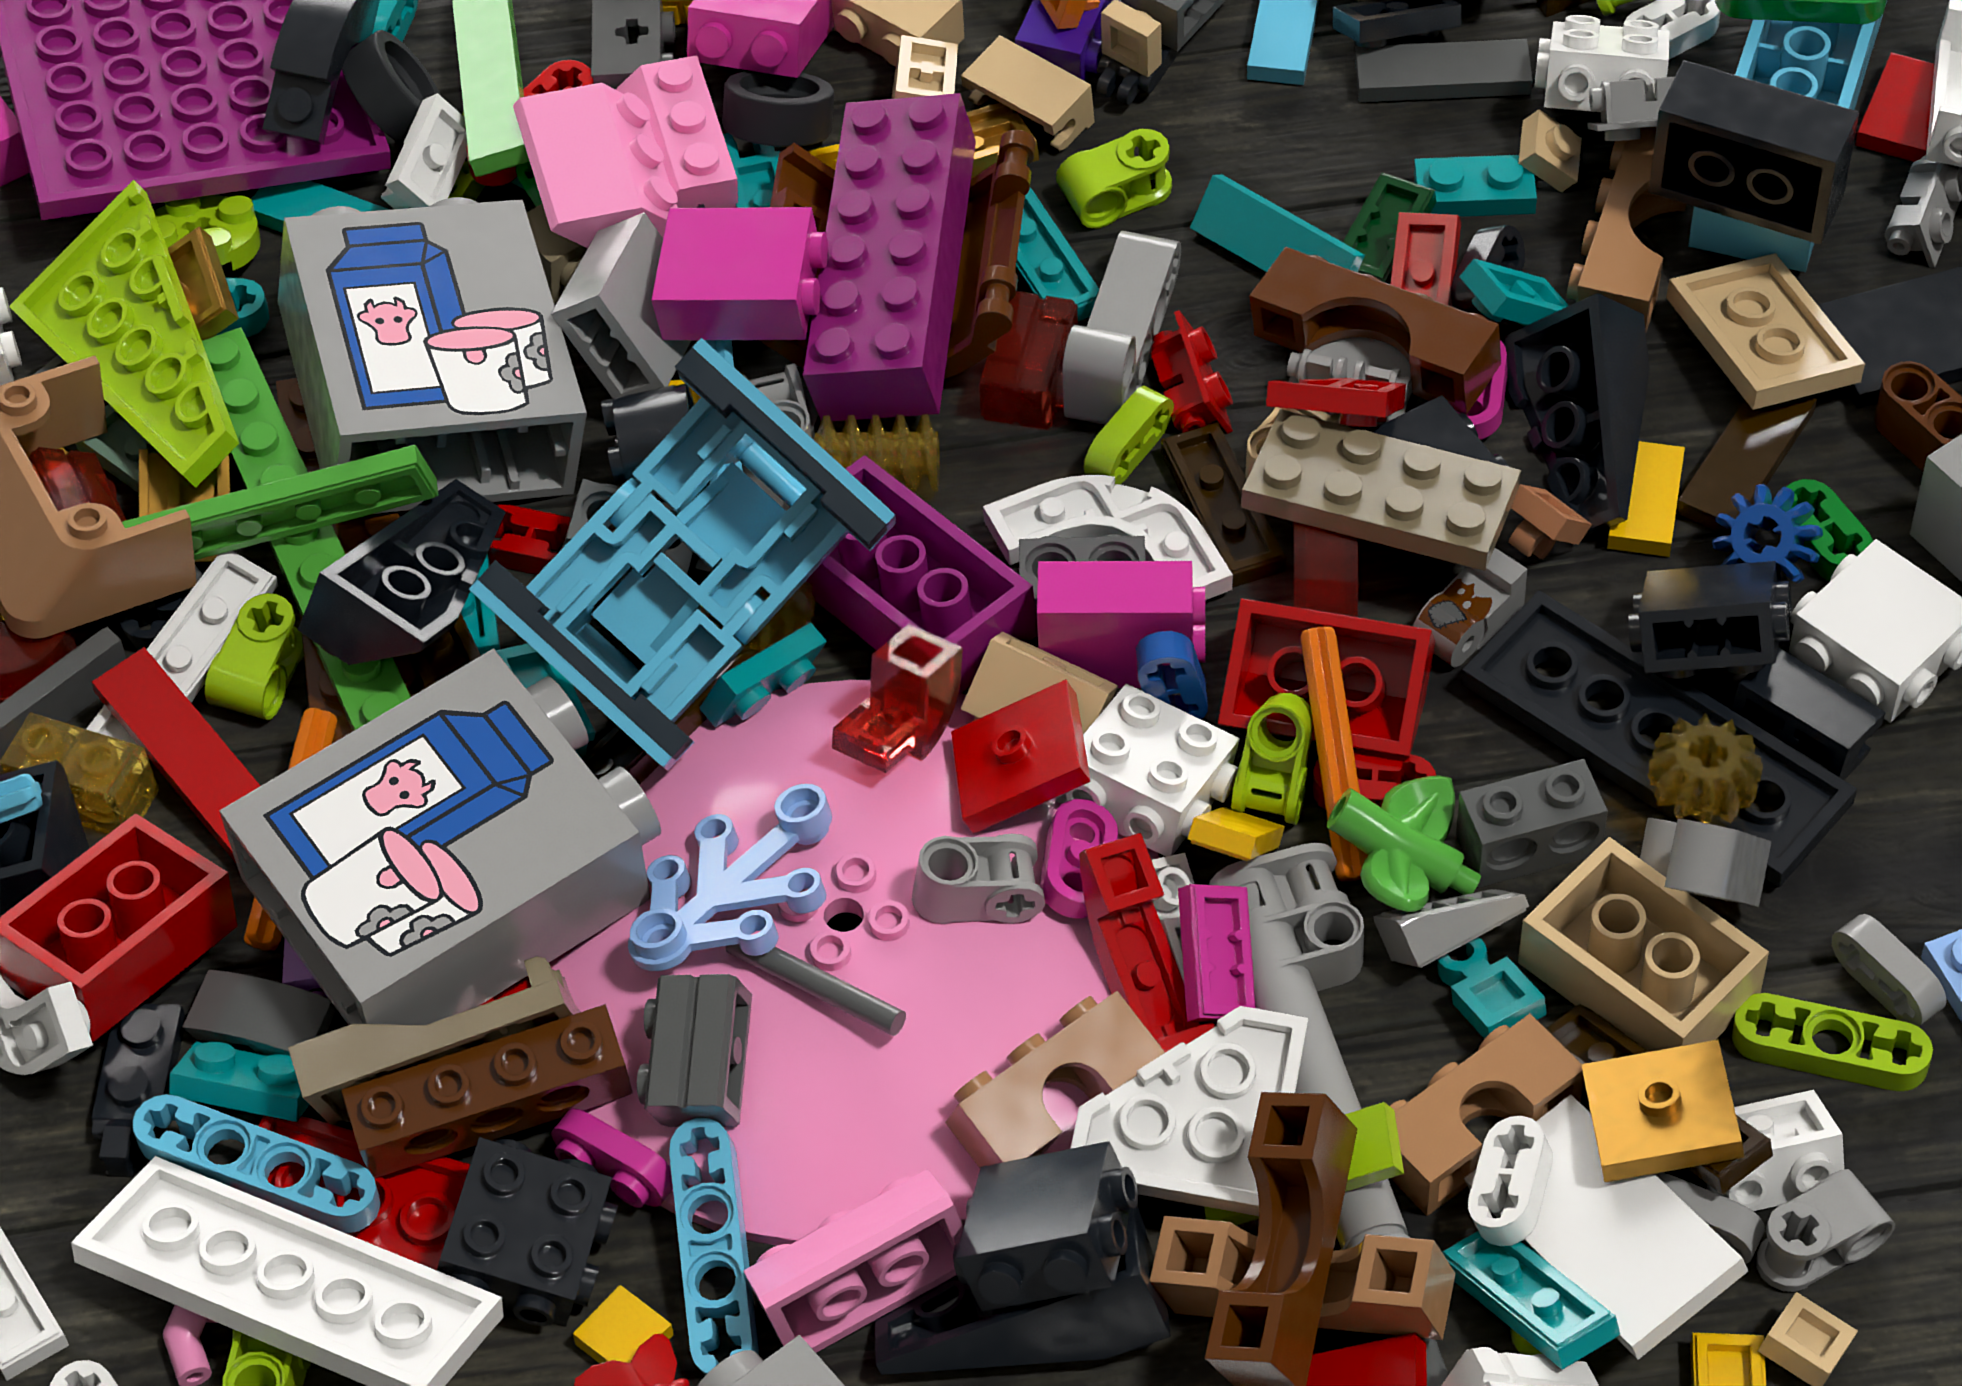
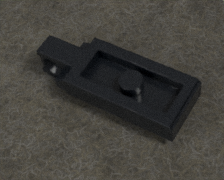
M141 1003L110 1029L92 1113V1134L94 1139H102L99 1158L100 1161H104L107 1168L106 1175L109 1177L134 1178L140 1148L133 1132V1118L137 1109L145 1101L154 1096L169 1095L170 1072L178 1063L184 1034L183 1024L186 1016L182 1005ZM155 1126L153 1129L155 1137L157 1134H163L164 1128Z

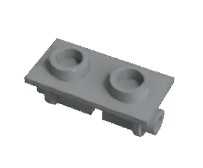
M1675 77L1654 78L1655 101H1645L1644 79L1614 82L1601 81L1599 88H1590L1589 90L1591 112L1601 111V122L1588 123V129L1604 131L1605 141L1640 139V128L1657 126L1659 108Z
M1923 156L1920 160L1915 161L1910 168L1908 178L1900 195L1903 205H1896L1891 221L1885 231V239L1888 242V249L1897 255H1906L1910 251H1923L1929 268H1935L1944 243H1948L1951 240L1953 219L1960 201H1962V167L1926 160V156Z

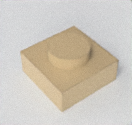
M1113 0L1101 12L1102 53L1149 77L1162 64L1161 23L1143 11L1135 10L1118 0Z
M1538 109L1523 120L1519 164L1558 191L1563 192L1578 182L1582 138L1577 136L1566 125L1560 124Z
M1796 1292L1767 1334L1758 1352L1811 1386H1823L1858 1330Z

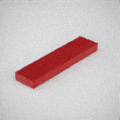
M143 647L93 680V691L236 863L219 810L260 787V784L147 649Z

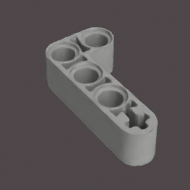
M1127 231L1119 233L1087 327L1074 325L1067 339L1063 359L1064 415L1066 418L1106 425L1127 399L1141 387L1151 358L1150 347L1153 344V337L1160 331L1176 283L1181 259L1180 241Z
M1648 818L1640 859L1666 877L1664 887L1759 907L1771 841L1739 830L1701 822L1678 819L1676 823Z

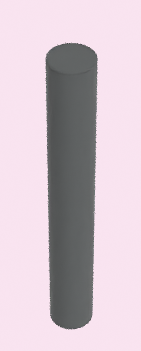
M739 944L726 946L727 953L891 1036L897 1035L905 1023V1011L777 947H774L765 954L751 956L745 954L740 949Z

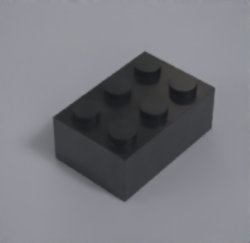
M1683 60L1659 108L1648 192L1822 245L1845 194L1859 112Z

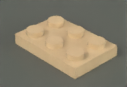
M1776 253L1669 279L1666 298L1753 410L1861 382L1865 363Z

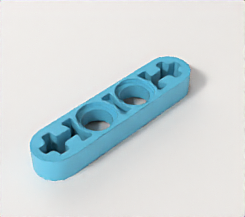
M174 1095L154 1096L145 1101L137 1109L133 1118V1132L143 1155L150 1161L157 1156L343 1233H352L364 1229L378 1215L380 1198L375 1178L367 1168L356 1162ZM172 1120L177 1122L180 1134L166 1131L160 1139L155 1137L153 1131L155 1126L167 1128ZM186 1138L194 1140L191 1151ZM222 1140H237L245 1146L243 1154L230 1164H214L207 1158L210 1149ZM295 1162L305 1168L303 1177L293 1186L281 1188L275 1187L268 1182L270 1172L281 1163ZM321 1175L323 1176L326 1189L319 1187ZM352 1188L358 1189L360 1201L348 1199L343 1207H337L333 1193L347 1196Z
M694 1118L684 1122L675 1130L670 1140L669 1156L690 1352L694 1363L705 1376L719 1364L714 1355H708L709 1351L718 1349L720 1344L719 1330L712 1318H725L728 1335L735 1345L741 1346V1349L732 1351L730 1356L745 1350L755 1351L759 1355L752 1288L743 1270L750 1266L737 1152L731 1137L719 1122L710 1118ZM704 1138H708L712 1146L719 1149L708 1154L709 1174L715 1183H702V1174L699 1166L692 1156H687L697 1152L698 1141ZM709 1201L724 1203L728 1208V1219L721 1229L711 1234H702L693 1229L692 1218L699 1206ZM715 1267L732 1269L736 1279L731 1293L719 1300H708L701 1296L699 1291L700 1281L709 1269ZM740 1312V1315H739L738 1317L732 1316V1315H734V1314ZM703 1317H710L702 1322Z

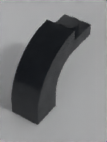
M380 0L292 1L282 24L270 68L275 71L263 130L271 134L324 145L343 64L351 48L357 46L373 33Z

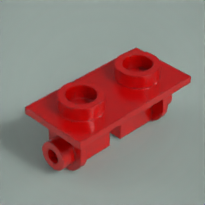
M1178 310L1174 314L1179 329L1174 332L1166 330L1157 333L1153 337V344L1150 347V355L1162 386L1167 389L1183 381V383L1164 392V395L1173 400L1174 403L1171 415L1173 425L1177 430L1187 432L1217 420L1228 434L1233 430L1225 408L1232 405L1233 400L1222 376L1218 371L1214 373L1212 371L1210 362L1217 359L1214 345L1202 326L1193 329L1181 311Z

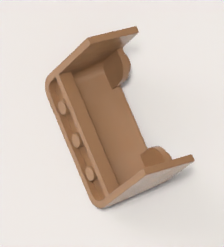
M96 356L0 386V613L9 629L25 638L37 639L48 637L192 588L197 583L191 521L186 509L126 529L118 515L105 505L84 503L58 511L28 459L108 433L100 363Z

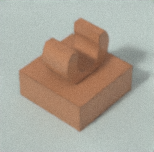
M1520 484L1511 509L1525 519L1516 527L1508 543L1527 557H1530L1533 553L1538 558L1544 559L1556 541L1579 545L1592 524L1547 490Z

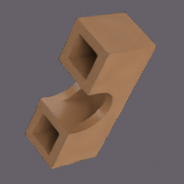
M1118 991L1099 1004L1096 1003L1092 996L1085 998L1059 1019V1022L1064 1027L1060 1032L1047 1041L1043 1039L1040 1033L1033 1035L1007 1056L1008 1061L1012 1065L994 1079H992L987 1071H983L954 1094L959 1104L945 1123L979 1168L1041 1155L1059 1137L1062 1130L1049 1115L1043 1102L1044 1085L1052 1082L1070 1083L1081 1089L1091 1100L1102 1092L1104 1095H1107L1137 1076V1070L1165 1053Z
M1530 1013L1510 1028L1507 1025L1496 1028L1483 1040L1475 1054L1459 1065L1456 1062H1451L1442 1067L1432 1077L1427 1088L1409 1102L1399 1100L1390 1105L1395 1111L1404 1174L1390 1179L1428 1216L1465 1189L1468 1185L1464 1178L1477 1169L1482 1143L1466 1128L1465 1124L1476 1117L1486 1115L1498 1116L1504 1119L1513 1116H1524L1537 1121L1570 1094L1581 1103L1584 1083L1581 1063Z

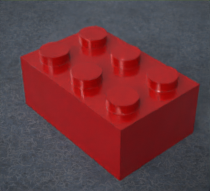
M135 813L0 917V974L7 985L28 999L36 996L46 988L71 982L77 1000L84 1005L90 1019L89 1034L92 1042H94L238 927L229 874L218 865Z

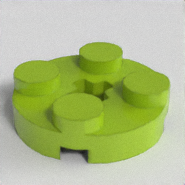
M209 195L164 202V206L154 211L167 248L197 227H201L212 236L221 265L231 261L233 271L251 261L260 248L261 239L253 202L246 196L236 195L227 197Z

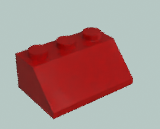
M1241 598L1219 714V726L1247 730L1254 713L1270 697L1279 693L1295 694L1302 697L1310 705L1300 636L1303 631L1311 628L1332 627L1337 638L1353 748L1410 758L1425 703L1435 647L1432 629ZM1272 713L1267 716V728L1270 734L1296 738V727L1287 715ZM1313 732V742H1316L1315 732Z

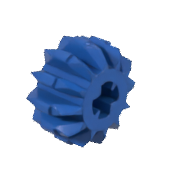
M1764 484L1756 485L1754 490L1755 505H1751L1743 495L1736 493L1732 496L1731 500L1740 514L1734 519L1727 514L1719 513L1716 518L1718 524L1731 530V535L1719 536L1712 541L1713 548L1723 552L1734 551L1721 565L1776 561L1778 582H1781L1780 572L1784 571L1790 580L1797 584L1804 580L1802 571L1795 565V562L1800 557L1809 563L1815 564L1820 557L1812 549L1804 547V541L1821 538L1823 536L1822 528L1818 525L1801 526L1812 516L1814 508L1808 502L1800 503L1792 508L1795 492L1787 487H1783L1772 502L1769 488ZM1777 523L1779 526L1775 527L1773 531L1781 536L1780 543L1777 547L1766 545L1762 553L1759 554L1757 550L1761 549L1762 545L1754 541L1755 534L1759 529L1769 531L1773 524Z

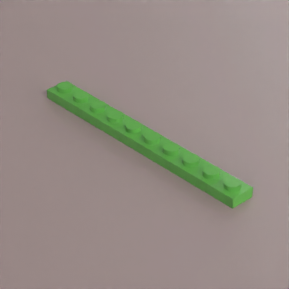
M242 327L202 340L239 444L229 455L244 488L248 489L308 473ZM332 525L268 541L302 617L319 573L345 555ZM313 641L352 731L411 698L393 657L348 665L338 657L325 652L320 645Z

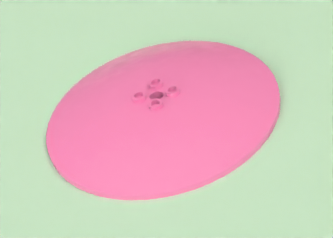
M879 680L818 682L803 684L790 693H787L783 688L770 693L772 696L768 703L753 716L745 720H741L738 715H735L719 726L714 727L707 718L689 736L695 743L669 771L659 765L640 784V787L653 806L661 826V834L642 846L646 874L649 865L662 856L675 855L683 859L691 878V886L684 895L678 898L679 910L697 894L700 847L694 831L702 819L710 815L722 814L732 820L739 843L737 848L727 856L728 868L779 824L774 805L782 792L799 784H813L820 787L826 795L832 812V821L826 836L820 841L809 845L796 843L755 880L785 876L799 868H812L820 874L826 890V900L822 906L809 913H796L789 908L787 902L717 912L705 923L738 919L748 911L764 910L772 916L779 935L775 947L905 1011L906 1020L900 1032L895 1036H891L727 953L726 946L692 951L682 963L667 970H644L633 962L628 950V941L633 922L641 914L650 910V899L549 962L551 969L560 970L562 976L565 977L572 999L580 1012L606 1004L633 1093L626 1097L583 1111L652 1149L670 1165V1140L675 1130L679 1127L661 1125L644 1109L645 1105L640 1103L637 1094L638 1070L641 1064L649 1063L651 1040L647 1038L644 1029L645 1004L648 999H656L658 978L661 975H692L699 977V975L730 974L736 976L752 994L740 1125H737V1127H723L731 1137L737 1152L746 1239L770 1245H791L818 1230L820 1224L829 1216L843 1210L852 1211L878 1197L880 1192L894 1180L907 1176L914 1177L927 1169L948 1193L964 1228L967 1218V1201L973 1197L980 1168L945 1123L959 1104L954 1094L983 1071H987L992 1079H994L1012 1066L1007 1056L1027 1039L1040 1033L1043 1039L1047 1041L1064 1029L1059 1019L1071 1008L1089 996H1092L1096 1003L1099 1004L1109 997L1111 992L1101 967L1088 917L1070 918L1061 915L1045 902L1044 908L1038 915L1026 921L1016 923L965 921L941 924L923 918L915 910L911 900L919 854L925 843L941 836L996 837L1011 833L1022 834L1031 838L1036 843L1038 859L1033 866L1035 884L1040 886L1047 831L1057 809L1062 804L1057 802V797L979 832L974 834L962 820L951 731L972 722L975 718L974 715L961 710L966 694L962 693L944 706L920 685L913 683ZM1118 833L1117 840L1125 836ZM1147 848L1151 860L1160 858L1158 852ZM1013 853L1009 854L1010 862L1012 861V858L1015 856V854ZM648 880V886H649V892H650V898H651L652 888H651V885H650L649 880ZM1012 895L1008 901L1010 904L1013 903ZM839 913H854L862 918V922L857 928L847 932L833 930L827 925L828 921ZM1052 1082L1043 1086L1045 1108L1062 1130L1059 1137L1043 1154L1071 1149L1079 1107L1090 1100L1081 1089L1070 1083ZM708 1138L699 1140L697 1152L687 1156H692L699 1166L702 1174V1183H715L709 1174L708 1154L719 1149L714 1148ZM672 1190L660 1206L676 1214ZM719 1201L703 1203L696 1209L692 1221L718 1231L728 1219V1208Z

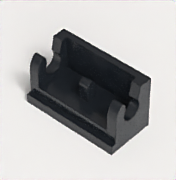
M1778 648L1776 664H1765L1764 669L1749 673L1739 682L1731 710L1845 780L1870 752L1871 747L1864 743L1882 725L1886 712Z

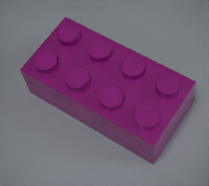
M864 455L847 467L846 470L895 514L896 524L871 551L866 549L856 538L848 533L801 585L800 589L946 706L971 686L992 638L1001 632H1005L1029 643L1038 636L1033 585Z

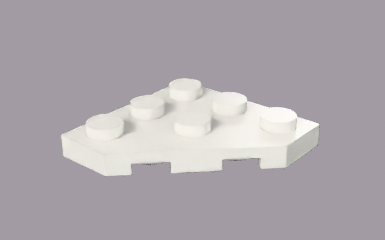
M1244 1006L1237 1007L1218 1019L1217 1026L1187 1045L1184 1042L1178 1044L1137 1070V1076L1109 1094L1104 1095L1102 1092L1081 1105L1078 1110L1071 1148L1110 1141L1121 1166L1129 1167L1136 1180L1138 1194L1259 1216L1258 1191L1247 1156L1261 1092H1296L1308 1018Z

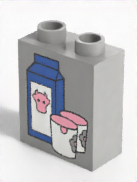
M454 197L438 201L429 207L360 212L351 207L336 206L322 209L311 216L284 218L278 305L320 469L416 445L437 478L438 491L453 480L458 479L491 502L574 494L587 411L562 329L551 315L555 305L523 200L478 203L469 198ZM423 501L378 513L411 510Z
M494 648L219 810L241 879L348 1025H428L480 1006L528 976L524 963L525 960L540 956L546 958L549 963L650 900L642 846L661 834L660 822L653 806L640 785L628 771L622 767H617L597 779L576 753V750L588 744V734L578 711L561 686L554 679L546 676L530 687L525 688Z

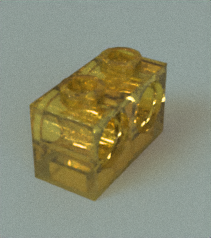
M31 712L0 760L4 774L54 760L59 761L64 766L82 825L107 834L111 833L135 813L143 818L159 791L144 747Z

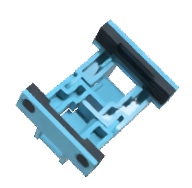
M702 338L675 365L680 379L701 398L632 473L636 480L631 478L625 482L526 587L495 560L469 588L474 595L668 771L695 743L674 722L744 649L743 645L748 644L765 627L848 533L856 538L866 549L871 551L896 524L895 514ZM740 461L790 508L787 511L783 509L735 464ZM724 464H729L728 467L697 496V494L714 477V475L722 468V466ZM657 494V495H658L662 500H664L674 511H676V512L678 513V515L675 516L671 511H669V510H668L660 501H658L654 496ZM611 524L617 528L613 533L608 529ZM677 539L681 540L713 570L700 585L694 582L664 554ZM655 563L656 566L643 578V574ZM630 567L634 568L592 613L593 606ZM763 590L770 595L767 599L760 595ZM703 608V609H704L709 615H711L721 626H723V628H722V629L718 628V627H717L708 617H706L700 610ZM591 615L645 663L641 670L589 624L592 620Z

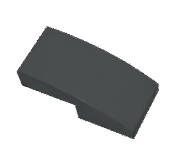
M208 970L183 1024V1028L196 1040L247 1045L256 1054L266 1056L274 1054L290 1056L288 1047L326 1034L337 1009L329 998L294 986L249 975Z

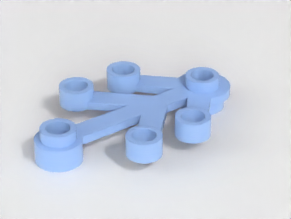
M799 784L782 792L774 805L779 824L728 868L727 856L737 848L739 843L732 820L722 814L710 815L702 819L694 831L700 847L697 894L679 910L678 898L684 895L691 886V878L682 858L675 855H666L654 860L647 869V878L652 888L650 910L641 914L630 928L628 950L633 962L644 970L663 971L682 963L692 951L739 944L740 949L747 955H762L772 950L779 939L772 916L764 910H751L742 914L738 919L705 922L717 912L787 902L789 908L796 913H809L821 907L826 900V890L820 874L812 868H799L785 876L755 879L796 843L809 845L820 841L826 836L832 821V812L824 791L813 784Z

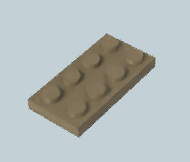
M1280 409L1242 489L1241 508L1485 571L1518 492L1521 470Z

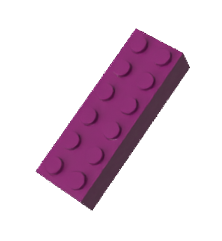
M960 93L846 103L825 232L828 241V261L826 268L819 270L820 310L818 315H812L803 378L821 422L940 413L976 139Z

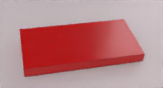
M263 1115L259 1127L356 1162L367 1168L359 1152L353 1130L301 1116L297 1122ZM442 1156L375 1178L380 1198V1209L377 1217L364 1229L346 1234L437 1271L470 1164ZM295 1162L281 1163L270 1172L268 1182L275 1187L281 1188L293 1186L301 1180L305 1168ZM321 1175L319 1187L326 1189L323 1176ZM352 1188L347 1196L333 1193L337 1207H343L348 1199L360 1201V1195L356 1188Z

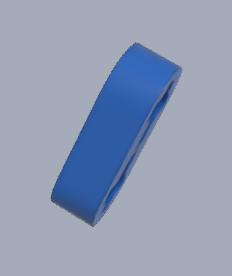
M1161 631L1142 638L1136 646L1138 680L1142 691L1196 718H1204L1208 712L1206 682L1194 645L1189 637L1178 632Z

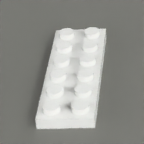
M157 1156L71 1242L75 1263L366 1386H445L503 1318L502 1297Z

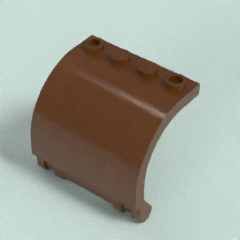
M1022 130L1005 132L1001 136L996 163L971 178L944 379L965 371L996 351L997 339L1008 333L1012 328L1014 309L1009 301L1014 299L1017 291L1018 276L1015 272L1024 200L1025 195L1030 190L1032 176L1028 165L1034 159L1036 145L1034 137ZM793 143L779 153L770 207H812L817 232H826L835 170L796 143ZM817 269L816 278H818L820 269ZM812 315L809 318L806 340L759 341L786 359L804 368Z

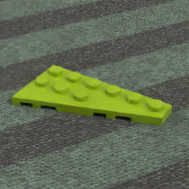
M133 180L9 307L67 364L96 356L100 363L104 400L196 488L221 464L239 444L148 194Z

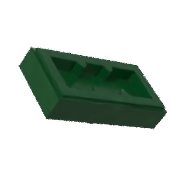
M1381 172L1343 241L1346 245L1365 255L1358 273L1369 274L1382 282L1391 284L1399 212L1430 214L1437 202L1435 190Z

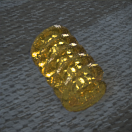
M872 414L866 432L860 431L854 415H847L842 432H836L830 415H823L819 429L815 433L814 441L845 469L866 455L896 480L899 475H902L906 487L912 492L918 490L924 474H927L933 491L939 492L940 439L939 432L934 431L928 414H921L916 430L912 432L909 431L903 414L896 415L891 432H885L878 414Z

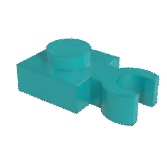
M1479 937L1465 944L1466 954L1469 959L1455 961L1448 954L1436 959L1440 979L1445 984L1451 986L1453 1005L1484 1039L1493 1030L1502 1025H1507L1509 1028L1529 1013L1536 1020L1547 1015L1545 997L1507 956L1490 965L1487 958L1486 945Z

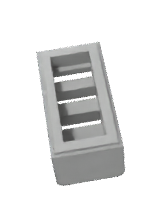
M1490 889L1428 902L1423 909L1415 912L1397 909L1382 912L1374 916V922L1391 961L1422 968L1525 912L1529 904L1524 894Z

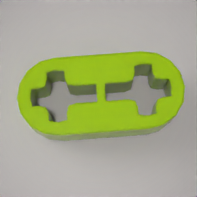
M1146 386L1139 387L1093 440L1084 462L1085 474L1115 476V484L1121 485L1165 433L1174 409L1173 400Z

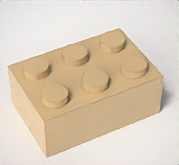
M1608 837L1523 920L1518 963L1575 1006L1581 1004L1589 1008L1649 1052L1716 1040L1734 1022L1736 1010L1751 995L1761 993L1769 951L1687 892L1664 887L1665 876L1611 837Z

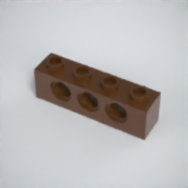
M606 1004L341 1090L359 1152L367 1169L374 1178L476 1146L479 1137L494 1140L562 1118L572 1108L586 1110L633 1093Z

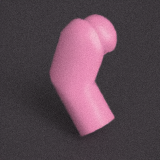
M174 1305L163 1330V1339L178 1384L180 1386H197L207 1381L212 1374L200 1336L206 1323L217 1322Z

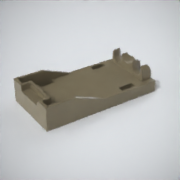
M536 956L524 961L531 987L428 1025L351 1024L288 1047L302 1097L329 1124L344 1128L350 1126L351 1121L341 1091L342 1089L580 1013V1010L575 1005L565 977L562 976L560 970L551 969L546 958Z

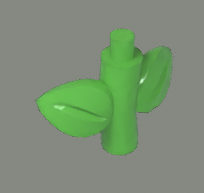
M1441 775L1427 776L1394 786L1385 794L1381 807L1352 788H1348L1342 794L1330 814L1327 828L1368 855L1364 860L1360 873L1363 886L1377 900L1390 907L1406 912L1419 911L1423 909L1429 900V887L1439 893L1444 892L1450 887L1462 895L1472 894L1481 879L1479 873L1462 864L1464 853L1443 843L1450 833L1455 811V792L1450 777Z

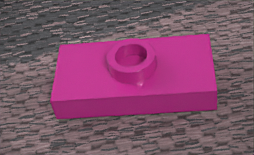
M1189 884L1178 888L1187 1022L1213 1021L1217 1023L1218 1019L1239 1006L1256 1008L1247 887Z

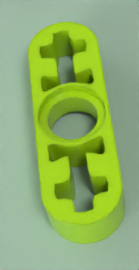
M1769 993L1751 995L1736 1010L1731 1033L1735 1048L1740 1054L1752 1061L1892 1091H1908L1918 1087L1927 1076L1933 1054L1930 1038L1921 1028L1914 1024ZM1759 1019L1772 1022V1030L1769 1036L1756 1034V1026ZM1795 1025L1803 1026L1799 1045L1791 1043ZM1823 1030H1834L1843 1034L1848 1039L1851 1047L1841 1054H1828L1821 1051L1814 1044L1812 1037ZM1864 1039L1872 1041L1868 1059L1860 1058ZM1893 1048L1907 1050L1905 1065H1898L1892 1062Z

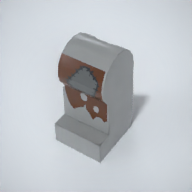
M1494 548L1485 571L1466 566L1441 593L1434 595L1425 604L1413 626L1432 629L1435 638L1433 654L1453 667L1460 666L1476 650L1479 651L1524 606L1527 568Z

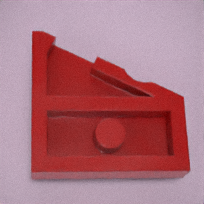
M1352 378L1301 379L1299 383L1274 380L1268 381L1266 406L1340 413V424L1376 427L1377 422H1386L1387 416L1404 408L1406 383Z

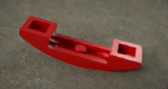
M1134 834L1080 852V872L1088 920L1101 967L1111 994L1116 991L1120 993L1165 1053L1182 1042L1187 1045L1214 1028L1213 1021L1202 1025L1199 1022H1187L1185 985L1153 903L1165 894L1142 834Z

